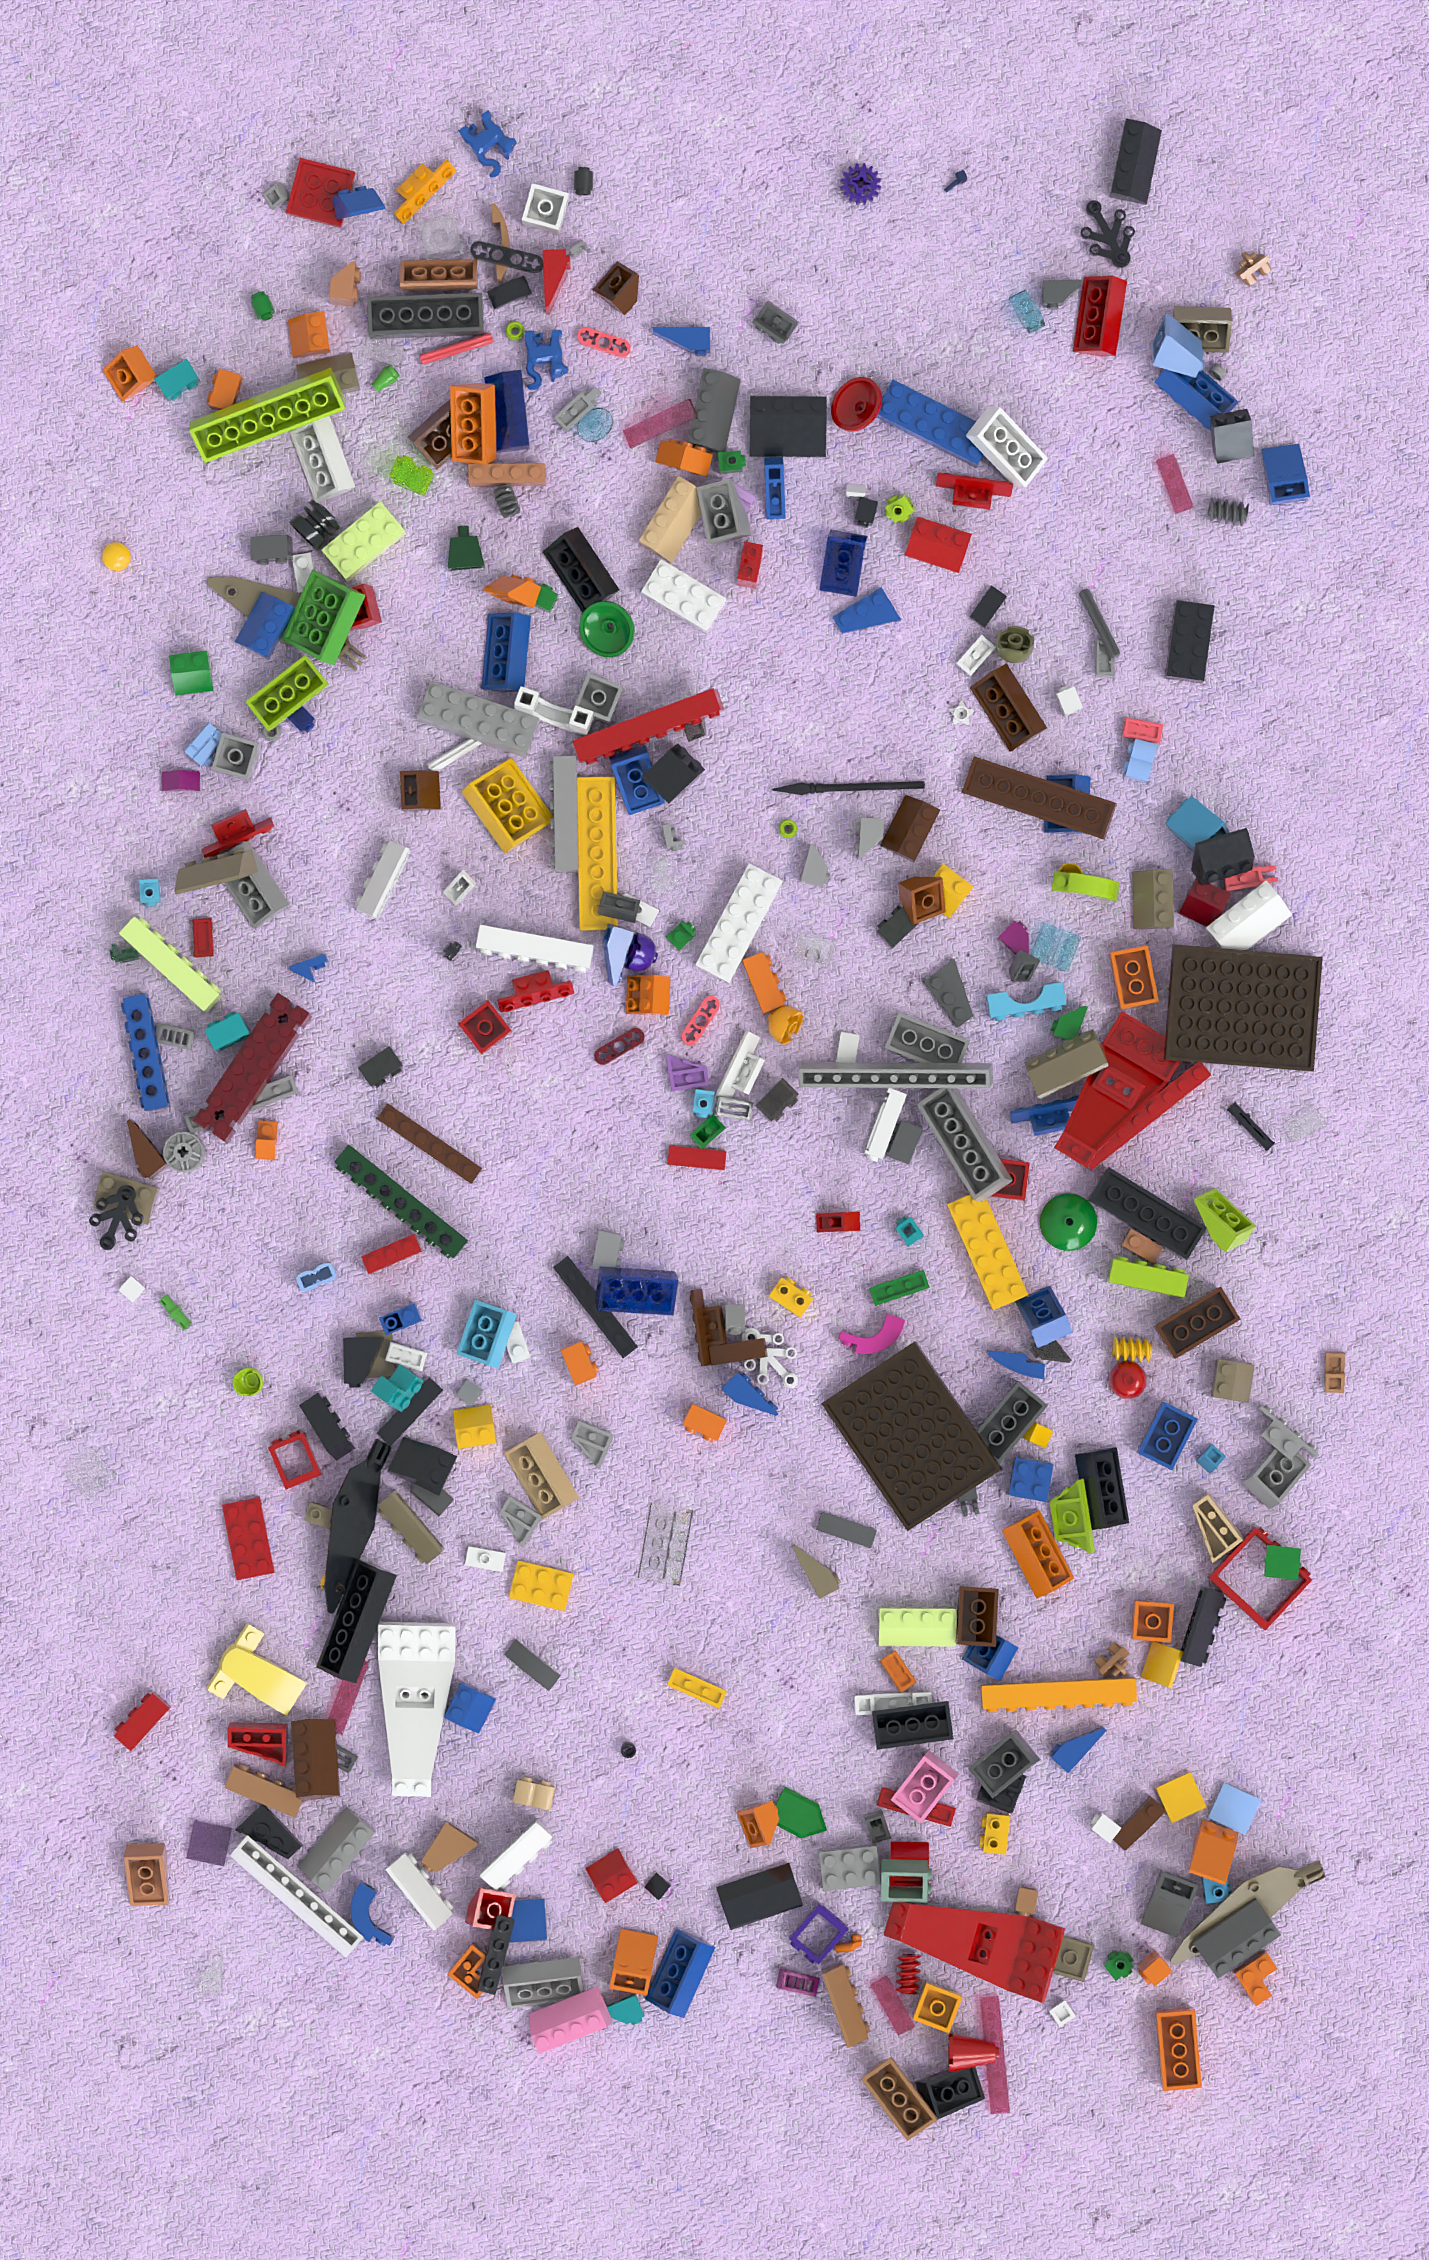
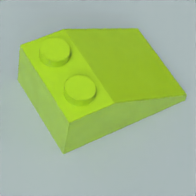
M1216 1188L1194 1199L1212 1240L1225 1252L1245 1243L1256 1228V1225Z

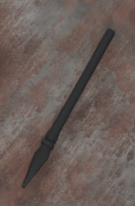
M925 781L807 784L801 782L773 788L772 791L805 795L808 793L814 794L815 792L925 789Z

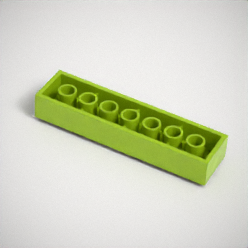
M328 368L190 421L189 431L204 463L346 410V399L332 368Z

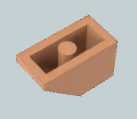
M1133 1229L1128 1230L1120 1245L1152 1264L1155 1263L1163 1247Z

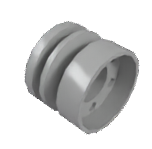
M178 1132L170 1136L165 1142L163 1156L167 1165L173 1170L190 1173L199 1169L204 1163L206 1147L198 1136L187 1132ZM183 1147L189 1152L184 1155V1158H182V1154H179V1150H183Z

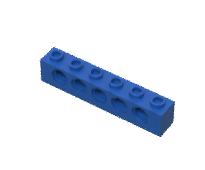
M149 994L123 998L121 1009L127 1018L125 1029L127 1033H130L131 1040L128 1041L130 1051L134 1054L132 1065L134 1071L137 1070L138 1074L136 1085L138 1090L141 1089L142 1097L139 1098L141 1108L149 1112L171 1107L159 1045L157 1043ZM137 1010L142 1014L141 1019L138 1021L133 1018V1014ZM143 1029L145 1037L140 1040L137 1037V1032ZM143 1048H147L149 1050V1055L147 1058H142L141 1056V1050ZM150 1066L153 1073L150 1077H146L144 1071ZM154 1085L156 1087V1094L150 1096L148 1089Z

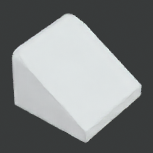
M847 484L846 498H865L866 486Z

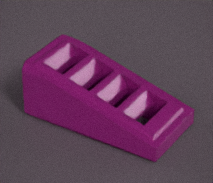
M780 1968L776 1987L816 1997L820 1978ZM787 1975H789L787 1984L785 1985ZM794 1976H795V1977H796L795 1985H794V1987H791V1986H792V1982H793V1978H794ZM804 1978L802 1989H799L801 1979ZM812 1980L810 1991H807L808 1982Z

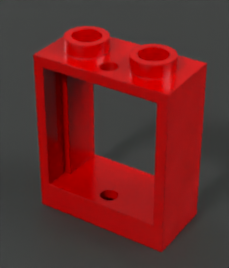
M744 541L737 586L756 589L763 545Z
M299 1430L289 1434V1439L283 1441L282 1438L272 1441V1446L268 1447L285 1490L323 1475L306 1433H300ZM301 1439L314 1470L288 1480L275 1449Z

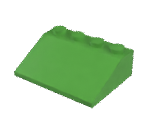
M312 569L282 640L322 662L335 665L365 595Z

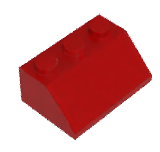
M917 516L905 556L959 573L972 534Z

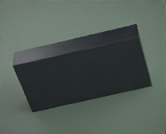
M991 585L970 615V618L985 628L1007 596Z

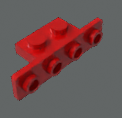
M939 472L936 479V487L954 489L952 505L986 510L991 508L992 495L1011 497L1013 483L975 478L966 475L961 476Z
M244 809L211 824L218 841L202 848L204 858L214 857L224 849L234 848L237 843L250 841L259 833L269 832L274 827L272 818L270 817L253 825L247 810Z
M546 970L512 979L515 995L500 998L497 1002L501 1013L510 1012L514 1009L529 1007L537 1003L568 997L574 994L572 981L553 985L550 972Z

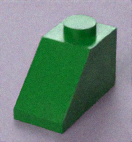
M1082 1006L1059 1017L1058 1021L1054 1020L1051 1031H1053L1052 1036L1065 1041L1077 1037L1088 1007Z

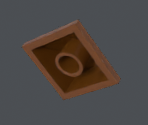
M617 261L592 290L615 310L626 315L637 302L639 274Z

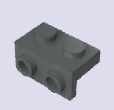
M767 301L752 323L756 325L755 328L758 331L769 334L774 342L784 344L794 332L799 321L770 301Z

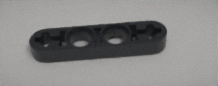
M476 241L470 247L471 255L476 260L530 273H538L543 268V260L536 254L482 241ZM478 246H482V250L487 252V248H491L489 258H486L487 254L480 252V255H476L474 248L477 249ZM495 250L502 251L503 257L500 260H495L492 257V253ZM518 254L521 256L522 260L519 264L511 262L513 255ZM525 256L528 257L527 261L533 262L534 259H537L538 264H540V266H536L535 269H533L531 264L526 263V267H523L525 263Z

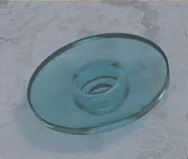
M592 409L578 422V435L587 442H596L603 439L612 429L613 417L606 409Z

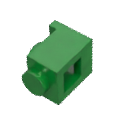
M741 450L718 452L720 474L743 471L742 467L746 466L745 455H741ZM734 458L736 462L730 464L728 460Z

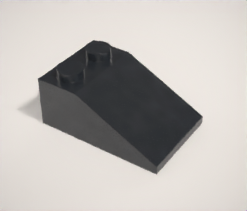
M677 743L641 778L669 804L689 788L705 769L698 760L694 759L684 747Z
M403 1437L387 1472L436 1495H440L457 1456L441 1448Z
M976 2067L955 2072H949L948 2069L915 2082L918 2093L938 2119L985 2099Z

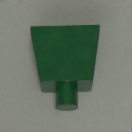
M458 526V537L450 538L448 570L485 568L478 537L470 536L469 526Z

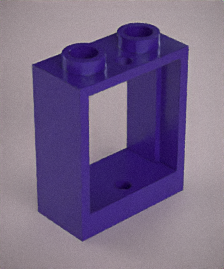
M819 1902L789 1936L791 1940L790 1945L797 1951L800 1949L806 1953L805 1958L812 1964L814 1962L820 1964L849 1930V1927ZM818 1913L839 1930L819 1956L797 1939Z

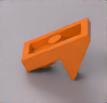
M259 1120L256 1139V1159L275 1160L278 1122Z

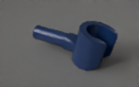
M964 170L955 173L957 180L944 188L946 193L956 185L967 181V175Z

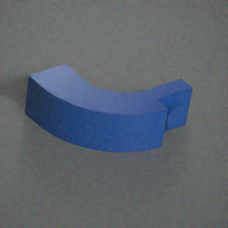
M361 1881L351 1902L353 1924L366 1941L370 1942L374 1936L376 1937L375 1941L379 1944L390 1946L395 1937L376 1926L371 1920L369 1913L370 1904L378 1890Z

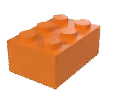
M1148 945L1110 952L1108 954L1119 1010L1159 1002Z

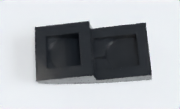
M525 276L487 291L494 309H499L532 294Z

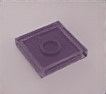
M194 1820L186 1859L225 1866L232 1828Z

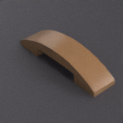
M491 204L493 227L501 226L502 246L510 248L509 234L504 217L496 204ZM496 264L497 281L502 283L508 267Z

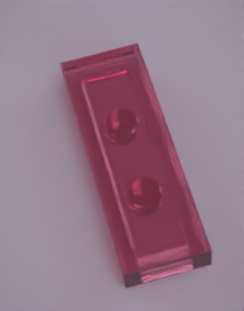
M1175 454L1156 460L1175 515L1194 508Z
M888 1975L870 1984L898 2036L915 2027Z

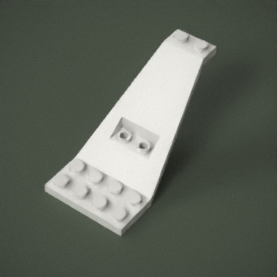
M379 1622L378 1663L392 1773V1796L431 1797V1777L455 1665L456 1624ZM426 1692L428 1693V1695L424 1696L422 1695V1693Z

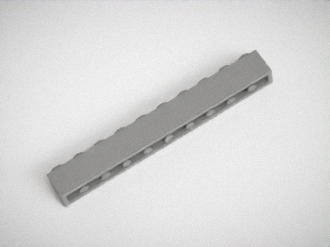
M802 1062L798 1069L799 1087L990 1088L993 1083L992 1063Z

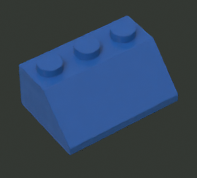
M261 592L235 643L269 660L295 608L272 595Z
M1078 774L1047 776L1048 781L1090 794V776ZM1044 821V833L1085 834Z

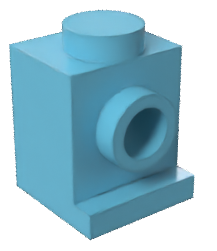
M158 878L139 880L141 904H145V907H156L157 903H161L160 880ZM149 889L153 891L151 896L146 895V891Z
M695 1090L693 1113H696V1117L708 1118V1115H712L715 1092ZM702 1100L707 1102V1106L704 1108L700 1106Z

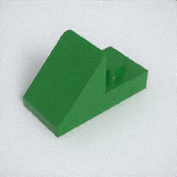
M712 1114L689 1136L701 1149H704L726 1127Z

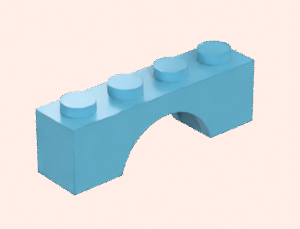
M1063 982L1043 985L1040 996L1028 1004L1013 1001L1006 992L986 996L990 1019L994 1018L995 1021L1006 1020V1016L1013 1015L1014 1018L1024 1017L1026 1012H1032L1033 1015L1042 1014L1044 1009L1051 1008L1052 1012L1063 1010L1062 1006L1067 1005Z

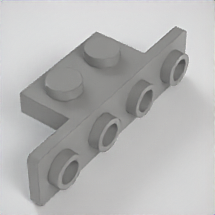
M1259 1405L1256 1408L1271 1421L1260 1436L1288 1460H1291L1300 1448H1303L1314 1459L1320 1456L1317 1453L1318 1449L1311 1443L1307 1445L1302 1440L1303 1436L1296 1430L1292 1432L1287 1428L1289 1424L1282 1418L1277 1419L1272 1415L1274 1411L1267 1405L1264 1407Z

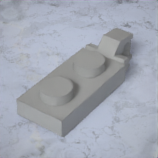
M595 387L589 393L586 390L583 393L581 392L554 417V420L567 433L597 404L595 399L602 394L601 391Z

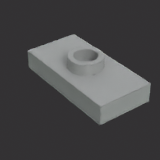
M1095 639V678H1114L1115 658L1110 657L1102 639Z

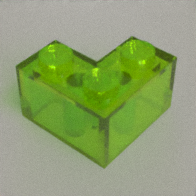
M406 455L402 457L397 456L389 475L390 482L427 497L435 477L432 469L423 465L421 468L417 467L415 462H413L414 459Z

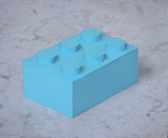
M474 1300L456 1354L499 1369L517 1314Z

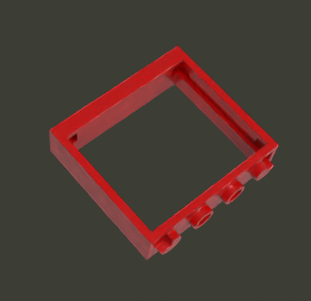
M1253 1527L1246 1534L1243 1541L1233 1548L1207 1578L1266 1631L1312 1579L1309 1577L1311 1573L1303 1566L1301 1569L1299 1568L1298 1576L1302 1580L1264 1620L1218 1577L1220 1572L1254 1536L1260 1539L1266 1546H1281L1275 1540L1271 1542L1267 1538L1269 1534L1261 1527L1259 1529Z

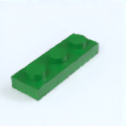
M924 1270L870 1287L869 1290L874 1305L877 1306L930 1287Z

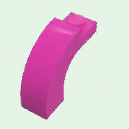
M886 1314L884 1324L875 1336L860 1338L840 1332L838 1339L842 1340L841 1344L850 1347L856 1344L854 1351L856 1353H877L885 1350L897 1340L902 1332L905 1320Z

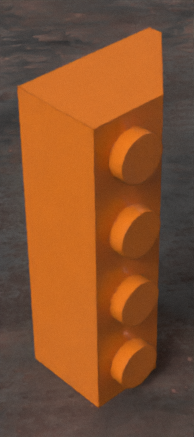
M484 383L451 385L452 461L487 465L497 460L495 385Z
M1040 1510L1002 1529L1036 1599L1055 1591L1074 1579Z

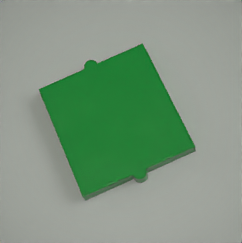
M1267 1545L1266 1558L1264 1559V1577L1298 1580L1299 1566H1301V1548Z

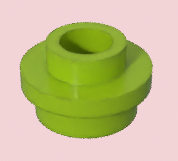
M513 321L507 325L506 335L510 340L517 341L524 336V326L520 322ZM514 328H517L519 330L518 334L516 335L512 334L511 332Z
M785 819L779 824L778 830L782 837L792 838L796 835L798 827L793 820ZM785 826H791V832H786L784 830Z

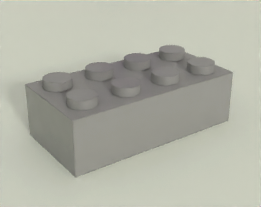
M899 1012L884 1049L918 1063H962L970 1040Z

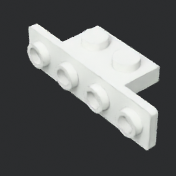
M745 1031L714 1097L715 1101H717L716 1096L732 1098L735 1090L749 1095L765 1061L753 1055L760 1037ZM722 1101L721 1104L729 1105L730 1102Z

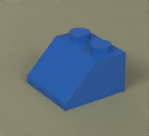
M366 186L355 188L356 192L349 193V189L339 191L338 196L332 197L337 220L385 209V205L374 188L367 189Z
M996 1635V1647L969 1646L962 1660L1001 1681L1019 1647Z
M461 1682L444 1718L461 1727L480 1733L496 1698Z

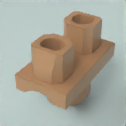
M1244 252L1242 253L1243 260L1239 262V265L1243 268L1234 274L1247 286H1251L1257 281L1253 274L1257 269L1262 276L1272 271L1268 263L1270 258L1264 254L1257 257L1255 252L1250 255Z
M1114 1642L1107 1649L1113 1655L1109 1661L1102 1655L1094 1661L1099 1668L1098 1671L1105 1678L1111 1672L1115 1677L1120 1672L1124 1675L1127 1674L1124 1668L1129 1663L1124 1659L1130 1653L1124 1647Z

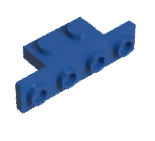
M1073 1096L1065 1100H1054L1047 1104H1035L1028 1108H1017L1010 1112L1011 1123L1030 1120L1034 1136L1064 1130L1070 1118L1068 1112L1073 1111L1079 1096Z

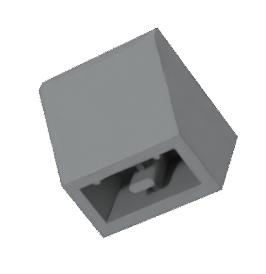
M861 817L860 822H857L855 835H859V841L855 842L854 854H858V859H863L882 842L884 819Z

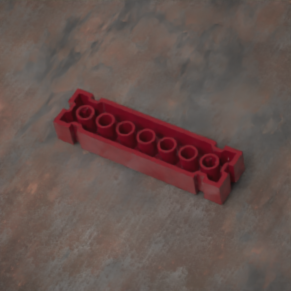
M279 993L276 994L269 1005L272 1008L269 1014L264 1012L207 1098L206 1103L208 1107L206 1110L201 1108L193 1119L195 1124L208 1132L212 1128V1134L226 1144L229 1143L236 1132L233 1129L236 1123L241 1125L265 1086L298 1039L299 1034L297 1030L299 1027L304 1029L312 1018L311 1014L300 1006L296 1005L295 1008H292V1002ZM282 1018H287L288 1022H287V1023H286V1022H283V1023H282V1022H281V1019H282ZM223 1113L225 1117L218 1119L217 1115Z

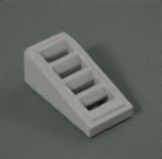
M158 1023L156 1031L157 1043L192 1050L195 1031ZM164 1028L166 1029L164 1040H160L162 1030ZM170 1030L173 1031L171 1042L168 1041ZM177 1032H181L179 1043H175ZM186 1033L188 1037L186 1045H183L184 1034Z

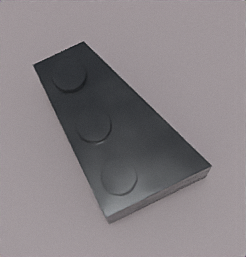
M317 1393L299 1405L323 1446L336 1461L356 1449L349 1439V1432L340 1425L341 1419L335 1411L332 1412L329 1408L332 1405L326 1396L322 1397Z

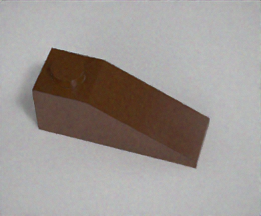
M1149 1796L1121 1826L1120 1831L1113 1840L1126 1851L1166 1810L1153 1797Z

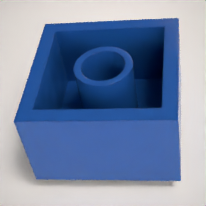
M1014 1457L1007 1495L1047 1502L1054 1464Z

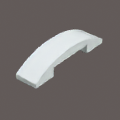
M932 1692L854 1695L855 1715L872 1714V1711L932 1703Z

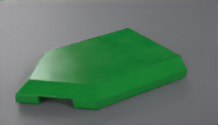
M785 1786L775 1804L779 1817L777 1826L801 1839L827 1831L819 1804Z

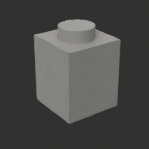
M745 1304L725 1305L726 1334L740 1335L745 1333Z

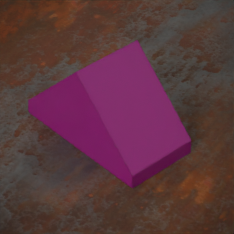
M186 770L162 772V791H200V772Z

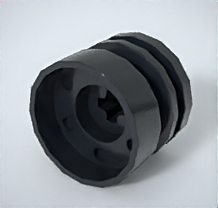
M311 499L309 504L314 510L311 511L308 507L304 506L303 509L308 516L305 518L297 513L289 523L318 551L326 543L322 533L325 532L333 536L334 534L328 527L331 526L338 531L340 526L337 524L335 517L323 505Z

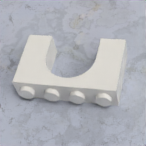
M520 687L514 703L515 710L539 717L541 722L581 736L589 734L593 722V711L576 705L574 710L556 706L541 699L539 692Z

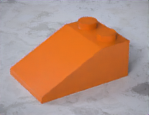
M1202 1820L1194 1838L1189 1872L1225 1885L1239 1832Z

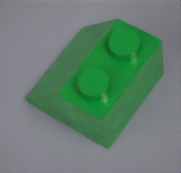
M207 650L169 655L171 676L176 696L214 691L210 656Z

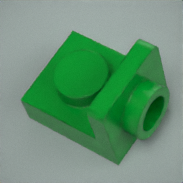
M682 920L666 938L680 951L696 936L694 933L696 929L689 921L685 923Z

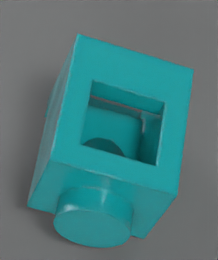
M904 1216L896 1222L898 1226L895 1229L908 1247L924 1236L911 1217L907 1219ZM905 1227H910L912 1232L906 1234L904 1232Z

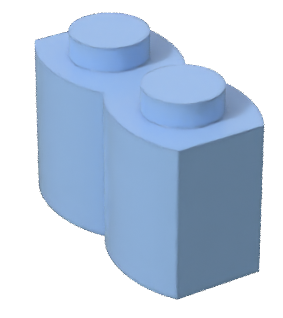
M1135 739L1134 743L1130 742L1127 751L1130 754L1129 761L1125 760L1122 772H1125L1124 777L1147 783L1158 745Z
M325 1263L319 1265L314 1271L302 1272L296 1277L301 1291H310L317 1288L320 1284L334 1281L338 1274L333 1263Z

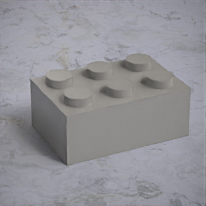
M876 1844L818 1850L823 1891L881 1885Z

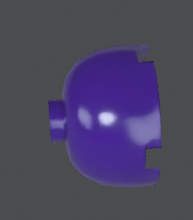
M636 932L633 935L635 936L634 943L628 950V961L623 966L625 969L632 971H644L652 963L656 962L658 953L656 952L653 940L649 936Z

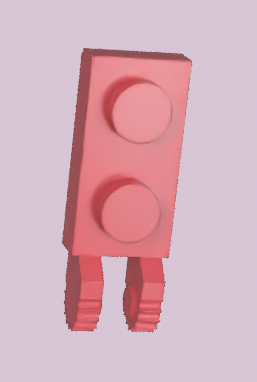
M1276 865L1253 867L1251 871L1223 879L1225 891L1257 887L1264 881L1268 883L1278 882V877L1263 879L1262 872L1276 870Z

